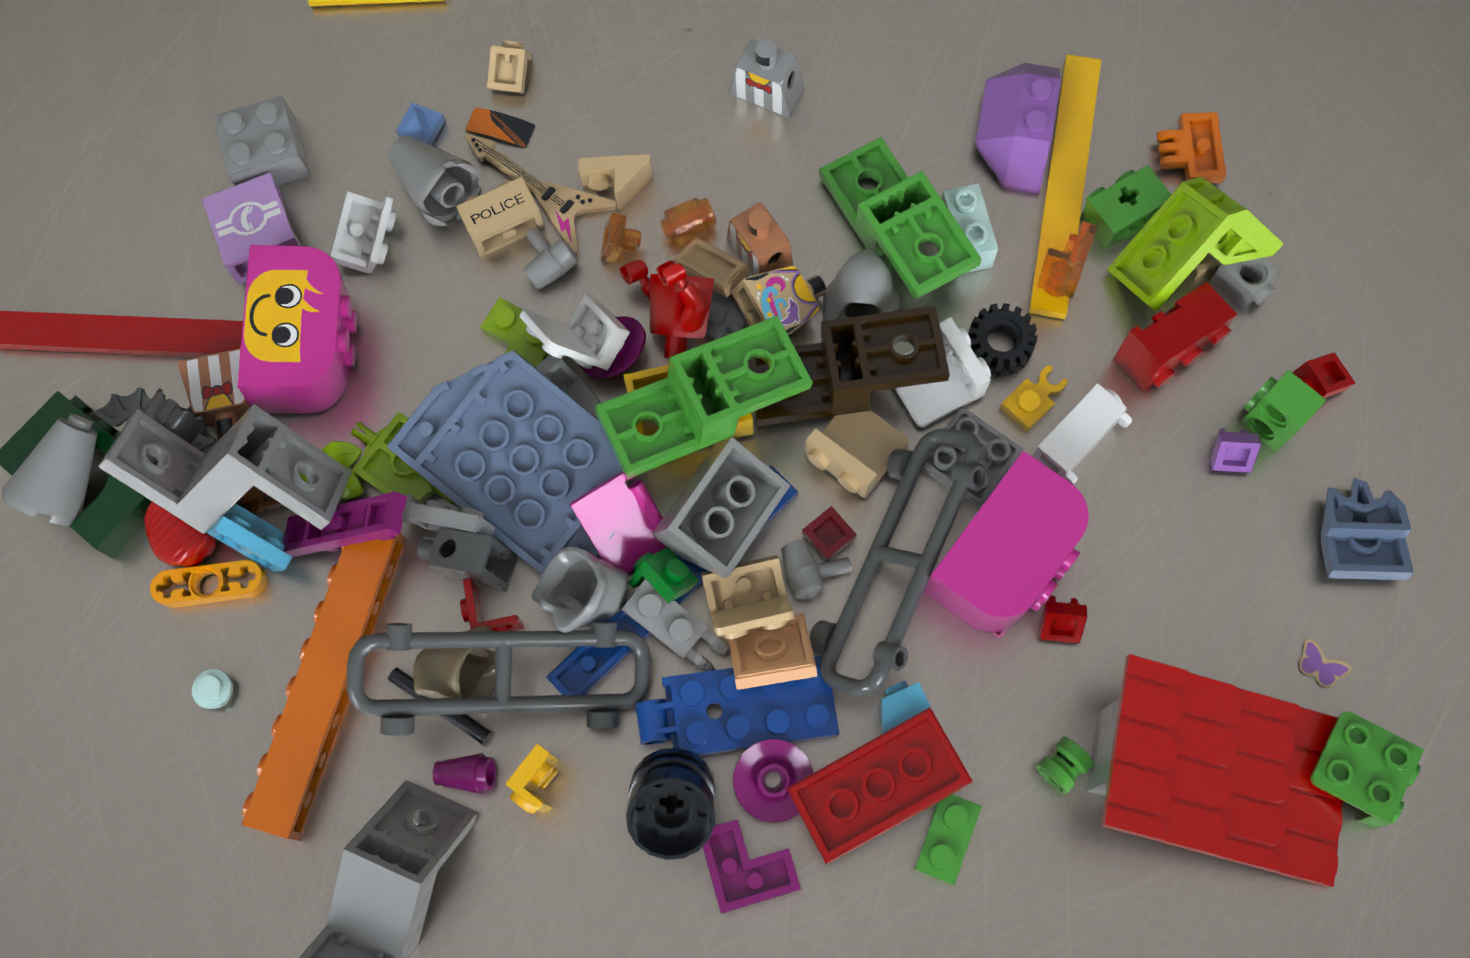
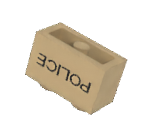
M523 177L504 181L497 188L482 195L471 196L464 203L456 206L480 257L526 237L527 232L531 228L536 227L539 230L545 228L541 213Z

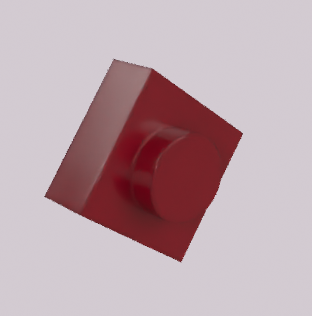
M832 506L802 529L803 536L826 562L857 537L853 529Z

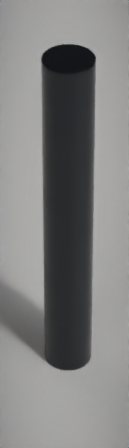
M398 667L392 670L388 681L415 699L428 698L418 695L414 691L413 677ZM467 714L439 715L482 745H485L492 736V731Z

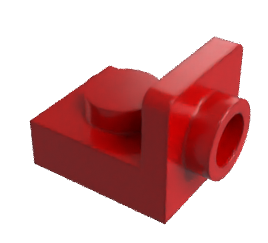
M1335 352L1306 361L1292 372L1323 398L1344 392L1355 384V381Z

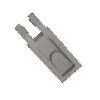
M646 579L643 580L621 608L626 615L681 658L686 657L704 672L713 671L715 668L708 659L691 649L699 638L708 643L710 648L718 654L725 656L730 650L723 641L706 630L708 627L676 601L668 604Z

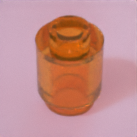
M695 197L664 211L665 219L660 220L661 227L668 241L674 239L677 244L710 231L711 226L717 224L714 211L706 197L700 200Z

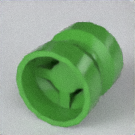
M1063 736L1055 744V752L1051 756H1044L1036 764V769L1051 786L1062 794L1067 795L1075 786V779L1080 774H1086L1094 766V762L1076 742Z

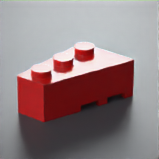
M1205 282L1174 303L1175 306L1166 313L1160 311L1153 315L1151 318L1153 322L1143 330L1139 326L1131 329L1114 356L1113 360L1142 393L1153 384L1157 388L1163 386L1175 375L1173 369L1181 363L1188 367L1204 353L1201 348L1209 342L1214 346L1219 344L1232 332L1229 325L1238 314L1208 282Z

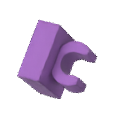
M1220 428L1210 459L1212 470L1251 473L1261 446L1259 435L1247 433L1246 430L1242 429L1239 432H1226L1225 428Z

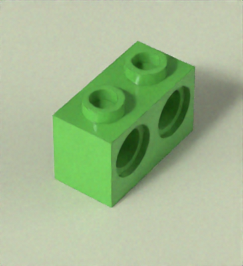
M1287 370L1278 381L1271 376L1248 401L1244 408L1249 413L1240 424L1251 433L1258 434L1261 441L1277 452L1308 422L1326 402V399L1291 371Z

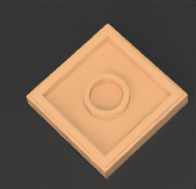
M804 613L794 614V618L787 620V624L781 628L765 630L761 626L748 629V633L742 637L729 639L737 690L817 677L816 664Z

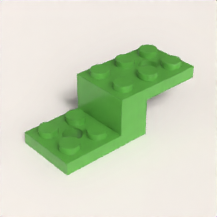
M882 137L819 168V177L865 248L873 250L879 257L884 254L887 256L915 300L980 266L982 258L924 172L921 171L908 178ZM863 178H872L878 183V186L872 190H866L858 182ZM923 243H932L938 248L939 252L934 256H925L919 251L918 247Z
M777 315L670 357L667 378L595 405V413L626 479H629L734 436L739 417L811 388L813 382ZM752 359H762L768 364L769 370L761 374L755 373L750 370L747 363ZM643 420H650L658 426V431L653 435L645 436L637 431L636 426Z

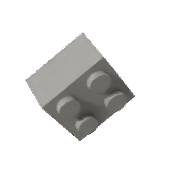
M283 96L213 116L227 175L235 186L267 173H271L278 186L311 177L296 117Z

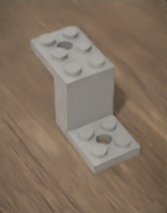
M255 404L206 454L137 409L128 419L98 466L203 534L253 486L322 530L330 523L352 472ZM146 454L156 458L159 466L152 464ZM299 473L307 477V483L301 479Z
M405 780L343 849L327 925L299 958H409L419 944L437 871L474 826L478 812ZM424 823L428 825V827L418 826V824Z

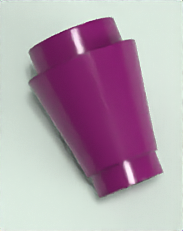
M484 753L436 761L433 767V782L435 785L482 794L484 790H491L494 787L496 763L493 757H486Z

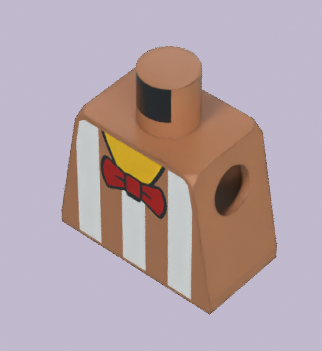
M761 202L753 205L729 221L727 241L742 262L748 264L752 276L793 265L788 237ZM769 259L776 260L774 263L768 264Z
M240 349L178 361L180 374L194 416H201L206 419V426L215 425L218 439L251 408L237 387Z

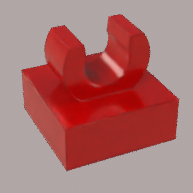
M1051 595L1048 601H1046L1039 627L1040 639L1080 644L1088 617L1087 605L1079 604L1076 598H1071L1070 603L1056 602V597Z

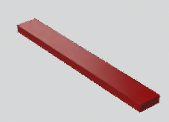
M0 311V349L197 358L240 349L243 321Z

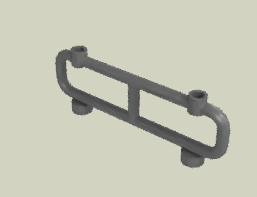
M950 428L934 429L919 440L914 451L895 449L891 452L887 461V471L891 478L898 479L900 482L837 624L820 620L813 626L809 638L812 649L823 653L820 663L821 676L826 685L854 696H865L875 692L882 686L890 669L900 671L905 667L908 660V651L905 647L901 646V643L968 488L979 489L985 480V470L982 466L978 465L982 454L981 442L973 433ZM940 443L964 446L966 454L962 463L959 462L953 467L951 474L953 484L923 553L919 554L888 547L932 448ZM881 562L915 569L885 641L879 642L874 649L873 659L875 664L870 674L866 678L859 680L837 673V661Z
M593 621V630H573L567 633L561 631L412 632L411 623L387 624V633L370 634L358 640L350 650L347 661V693L350 702L355 709L365 715L381 716L380 733L390 736L413 734L415 732L416 715L587 711V727L594 729L617 728L619 726V710L634 707L636 703L641 702L648 693L651 681V655L648 644L636 632L617 630V622ZM581 646L610 648L628 646L635 653V682L632 689L627 693L511 696L512 648ZM495 648L494 697L375 700L369 698L364 691V662L368 653L373 650L407 651L412 649Z

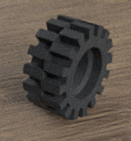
M997 303L992 304L989 311L983 308L979 311L978 317L975 316L972 320L968 332L971 340L970 347L977 358L981 357L985 360L992 376L994 371H999V377L1006 376L1008 371H1011L1012 375L1017 373L1020 366L1024 368L1027 365L1035 349L1038 335H1035L1036 325L1035 323L1029 324L1031 316L1028 313L1023 317L1020 315L1022 308L1016 306L1013 312L1009 310L1010 304L1003 303L1001 309H998ZM994 329L1007 330L1013 334L1015 346L1005 352L995 350L989 345L987 335Z

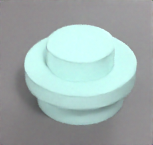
M217 669L202 672L197 676L192 685L194 701L206 709L222 707L231 698L233 692L231 678L225 672Z

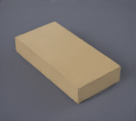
M697 236L673 260L685 268L687 276L714 278L713 290L726 298L751 273L748 264Z

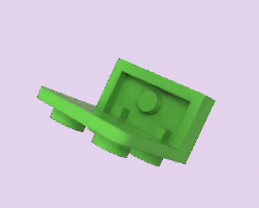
M1346 711L1338 716L1312 771L1310 780L1314 786L1362 810L1363 813L1359 821L1376 829L1391 823L1393 824L1400 816L1404 807L1402 798L1407 787L1414 783L1420 772L1421 766L1418 762L1424 749L1352 712Z

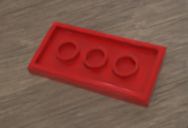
M930 707L786 789L826 864H829L974 782Z

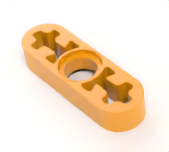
M250 560L161 571L152 579L150 594L155 601L170 608L254 598L265 590L268 576L262 567ZM247 571L255 575V579L248 582V587L240 582H230L228 578L229 576L234 580L243 579L246 577ZM216 574L219 581L217 588L212 593L203 594L200 590L202 579L207 575ZM171 581L179 586H188L190 590L189 592L184 588L175 589L171 592V597L163 593L165 588L171 586Z

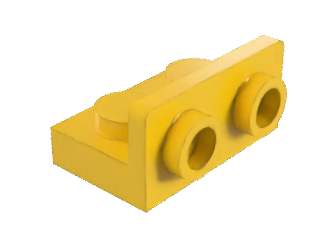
M537 743L505 783V785L513 790L509 798L523 810L533 815L537 810L548 813L552 806L535 794L534 791L537 787L545 789L558 772V769L554 766L559 759Z

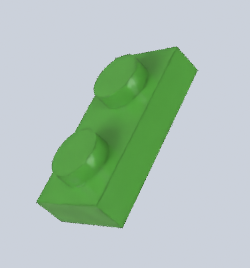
M953 794L938 802L914 870L950 885H955L982 806Z

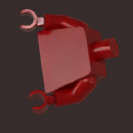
M634 260L621 266L619 271L627 284L631 285L639 281L641 284L639 289L650 301L649 330L651 334L666 336L664 358H670L687 351L688 338L703 339L706 335L714 278L687 276L685 268L671 260L659 265L656 268L657 274H650L649 278L647 276L648 267L646 263L642 260Z

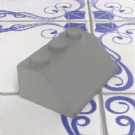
M730 437L713 446L652 535L682 559L723 578H728L790 487V484L737 440Z

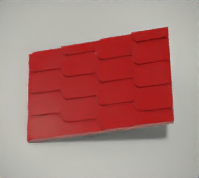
M1128 654L1125 660L1120 698L1098 712L1091 757L1094 766L1089 771L1087 792L1105 795L1101 826L1321 886L1334 887L1335 876L1338 870L1337 851L1339 833L1343 824L1341 813L1343 800L1314 786L1310 776L1338 717L1237 688L1232 684L1193 674L1185 669Z

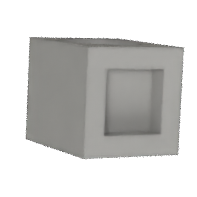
M1259 258L1229 265L1221 264L1210 282L1243 311L1253 301L1258 305L1261 304L1275 290L1271 283L1280 272L1267 260ZM1241 275L1249 277L1253 283L1246 282Z

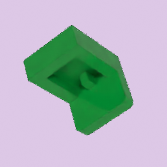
M667 547L654 555L651 552L644 554L634 564L633 568L636 572L628 581V584L634 589L646 579L669 604L690 592L699 580Z

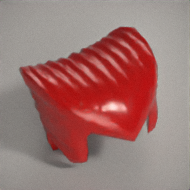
M151 502L144 517L145 531L150 547L159 561L172 566L194 567L199 566L206 556L214 553L216 538L207 533H201L154 502Z

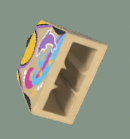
M792 265L746 277L731 293L750 326L778 315L788 336H790L820 312L816 299L826 294V286L818 275L804 280L799 269Z

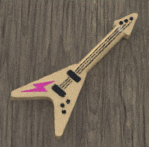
M471 134L465 135L467 143L480 162L486 159L514 180L523 177L529 191L535 195L536 200L562 240L569 244L576 256L579 254L575 227L576 218L582 214L617 210V202L550 182H541L496 150L492 140Z

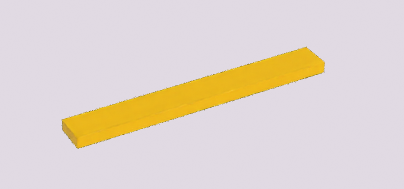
M1066 54L1064 60L1028 309L1029 314L1065 319L1067 315L1102 59Z

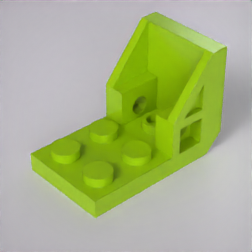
M1197 177L1183 181L1107 270L1148 306L1157 311L1208 253L1223 265H1229L1273 256L1284 243L1246 208L1203 177Z

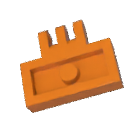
M1218 112L1181 113L1178 119L1179 129L1162 130L1156 134L1157 142L1160 143L1158 146L1159 155L1164 156L1160 158V167L1162 169L1184 168L1185 180L1203 177L1210 183H1223L1226 178V169Z

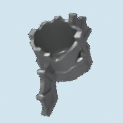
M140 387L128 396L111 394L110 401L104 407L95 410V415L111 426L119 427L128 421L138 409L204 454L217 442L216 438L205 437L202 434L206 427V419L201 416L195 417L191 406L186 409L179 406L173 399L169 398L166 400V395L162 393L163 390L161 388L157 390L152 399L147 396L145 389ZM146 454L148 460L152 464H158V460L156 458Z

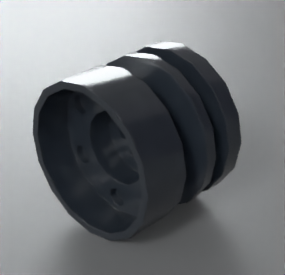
M680 748L659 749L645 756L635 767L630 781L626 811L628 832L635 844L651 856L665 860L682 859L698 852L708 842L715 826L714 776L707 763L691 751ZM674 791L676 795H668V793Z

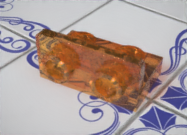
M1083 221L1078 235L1070 233L1064 252L1048 248L1038 281V288L1044 289L1046 293L1055 297L1066 296L1073 299L1097 225Z

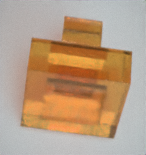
M611 214L604 227L600 260L615 263L621 252L635 254L636 247L640 246L641 232L635 229H625L626 215Z

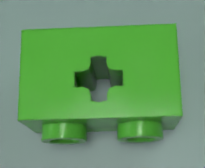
M1146 165L1136 172L1133 169L1125 172L1116 180L1114 185L1107 189L1100 187L1094 190L1086 198V205L1080 217L1104 249L1107 250L1141 230L1171 196V193L1149 165Z

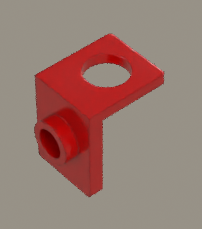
M471 578L463 579L465 599L460 600V609L464 622H469L470 630L479 626L489 627L492 631H512L524 628L523 621L517 615L484 621L478 585Z

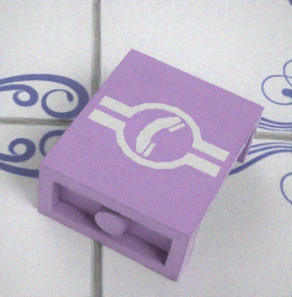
M271 173L252 178L249 181L202 198L224 266L238 285L247 282L250 245L302 246L292 230L281 201L284 199V196Z

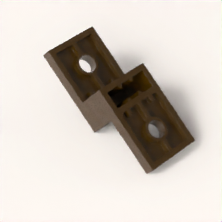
M936 306L821 321V343L794 346L813 382L811 388L756 410L757 426L870 411L872 391L948 381L950 372ZM898 342H908L914 347V351L908 355H901L893 349V346ZM752 359L748 362V367L755 373L761 374L769 370L768 364L762 359Z

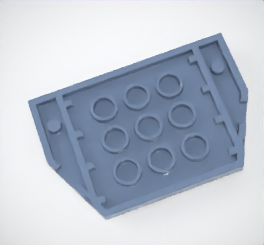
M512 350L497 357L494 361L485 365L482 364L455 379L434 386L387 445V448L460 508L468 507L484 513L483 519L495 527L494 536L541 575L556 553L563 548L577 547L590 552L596 558L599 555L569 503L622 471V468L599 419L516 351Z

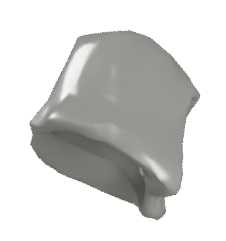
M864 249L852 255L838 271L835 279L826 287V294L823 295V321L848 318L844 310L850 303L873 304L877 307V314L899 311L900 296L893 288L892 272L878 254L870 249Z
M577 547L563 548L556 553L547 565L536 588L532 592V599L539 604L542 610L552 613L555 627L561 632L567 633L581 627H592L593 621L611 619L621 610L627 596L628 575L624 570L616 568L603 559L596 558L586 550ZM555 600L566 603L571 609L561 608L556 605Z

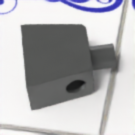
M443 527L437 530L435 539L422 537L417 547V557L428 561L430 567L446 577L460 581L471 578L479 586L503 592L508 590L518 557L492 536Z

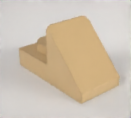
M650 154L578 158V172L583 188L604 190L608 187H615L618 210L623 209L653 179Z

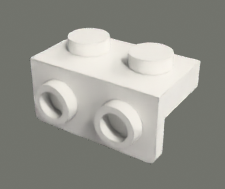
M347 191L329 255L336 264L368 274L372 273L377 263L383 265L389 245L383 242L385 231L391 233L397 214L396 211L391 210L394 198L386 196L382 203Z

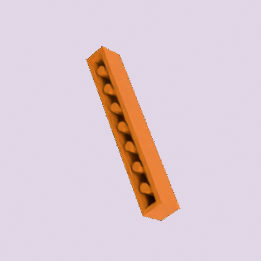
M402 534L396 535L395 539L387 541L376 539L341 547L342 552L339 561L332 566L328 574L327 585L329 588L325 599L320 601L315 609V626L311 637L307 638L301 647V664L297 675L293 676L287 685L285 708L283 713L279 714L273 723L271 746L268 753H265L259 761L257 767V776L259 778L254 792H251L244 802L242 826L286 839L301 841L350 703L347 693V661L349 652L358 640L366 635L374 634L407 542V539Z

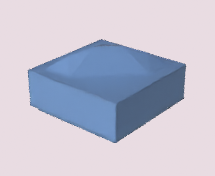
M411 103L396 132L399 137L411 135L432 145L446 120L441 113Z

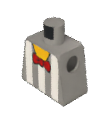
M756 39L749 40L735 67L729 94L790 118L804 91L797 57L794 54L777 48L775 42L770 39H762L760 41Z

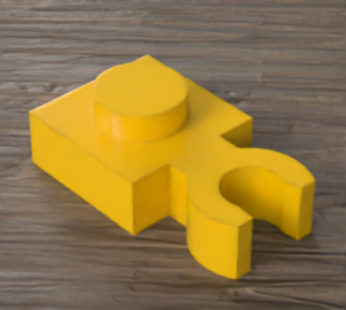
M1051 365L1042 369L1036 385L1027 378L1000 405V409L1027 433L1055 405V402L1049 397L1060 395L1068 383V380L1065 378L1057 385L1048 383L1046 378L1053 370Z

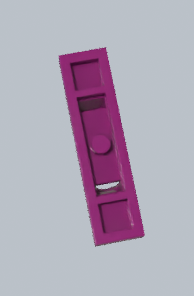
M394 491L337 505L330 523L322 530L299 515L289 516L283 544L285 545L283 551L292 557L320 551H340L343 546L376 539L383 541L395 539L396 535L401 534L402 514L405 510L407 497Z

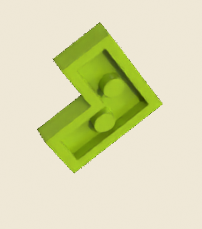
M499 297L480 326L482 332L508 345L509 347L504 354L512 350L516 351L534 367H537L550 354L542 349L543 343L540 339L526 331L527 325L519 317L523 309Z

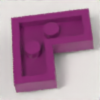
M738 819L714 826L711 838L703 846L721 914L801 890L789 848L749 860Z

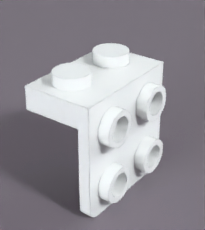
M584 294L567 325L523 309L519 315L527 325L526 331L541 340L543 343L542 349L545 352L559 359H562L564 355L571 357L577 364L591 369L594 365L608 370L630 333L597 298Z
M952 317L939 323L950 372L949 380L894 388L919 427H926L960 409L961 406L964 407L985 396L991 380V372L983 358L976 357L970 347L971 340L968 333L962 326L957 327ZM914 349L903 355L911 354L914 351Z

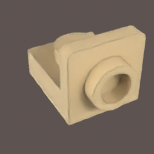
M502 41V47L491 45L487 89L524 94L527 61L532 60V53L523 49L522 43Z

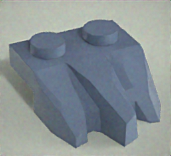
M1353 478L1349 498L1344 497L1338 489L1328 487L1321 528V548L1328 578L1409 580L1413 575L1414 571L1406 542V537L1411 531L1406 507L1391 490L1385 491L1381 498L1374 499L1368 483Z

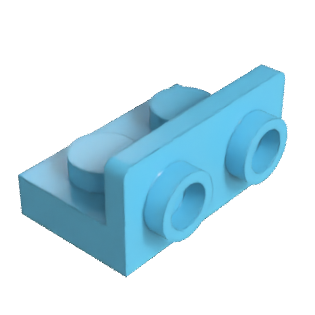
M236 503L205 532L272 572L284 571L292 559V556L283 551L285 548L283 544L285 533Z

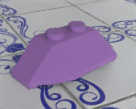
M1023 63L986 79L975 146L989 168L998 177L997 180L1003 189L1039 195L1053 133L1061 82L1059 68Z

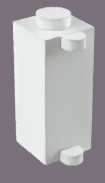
M1097 383L1037 446L1032 457L1074 484L1078 478L1072 470L1116 423L1125 428L1130 425L1132 418L1125 412L1127 407L1122 404L1123 402L1117 393L1110 389H1104Z

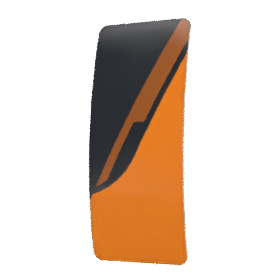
M475 108L465 130L495 137L526 148L535 125L504 113Z

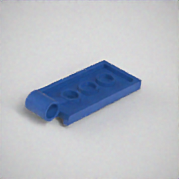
M822 656L814 657L817 677L739 690L736 688L733 668L662 677V686L665 687L666 699H653L635 704L640 744L654 745L672 741L673 748L684 749L695 753L697 756L745 750L753 744L767 739H780L794 743L836 737L840 733L832 688L826 685L821 676L820 663ZM711 704H717L722 709V715L717 719H712L707 715V707Z

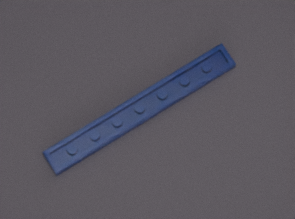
M772 465L769 467L789 483ZM791 484L762 528L798 495V491ZM676 554L679 560L699 580L690 592L674 600L682 605L703 585L701 572L708 570L682 559ZM622 610L611 619L606 620L617 622V630L636 632L644 640L651 635ZM628 646L610 648L577 647L546 678L562 695L588 694L633 650Z

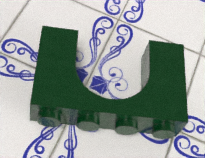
M57 391L0 448V466L10 475H13L58 418H68L70 414L84 417L93 422L91 428L98 433L95 450L103 451L105 455L116 440L115 435L119 431L101 418L95 421L90 417L89 414L93 409L75 395L70 400ZM108 474V479L102 492L70 527L93 548L113 559L145 525L144 517L152 501Z

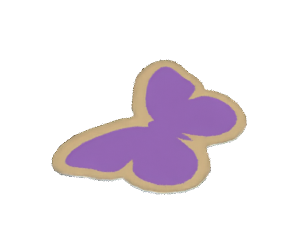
M1312 639L1305 640L1303 656L1299 660V668L1304 675L1315 676L1320 686L1329 688L1334 686L1338 679L1351 673L1352 669L1346 662L1326 659L1317 642Z

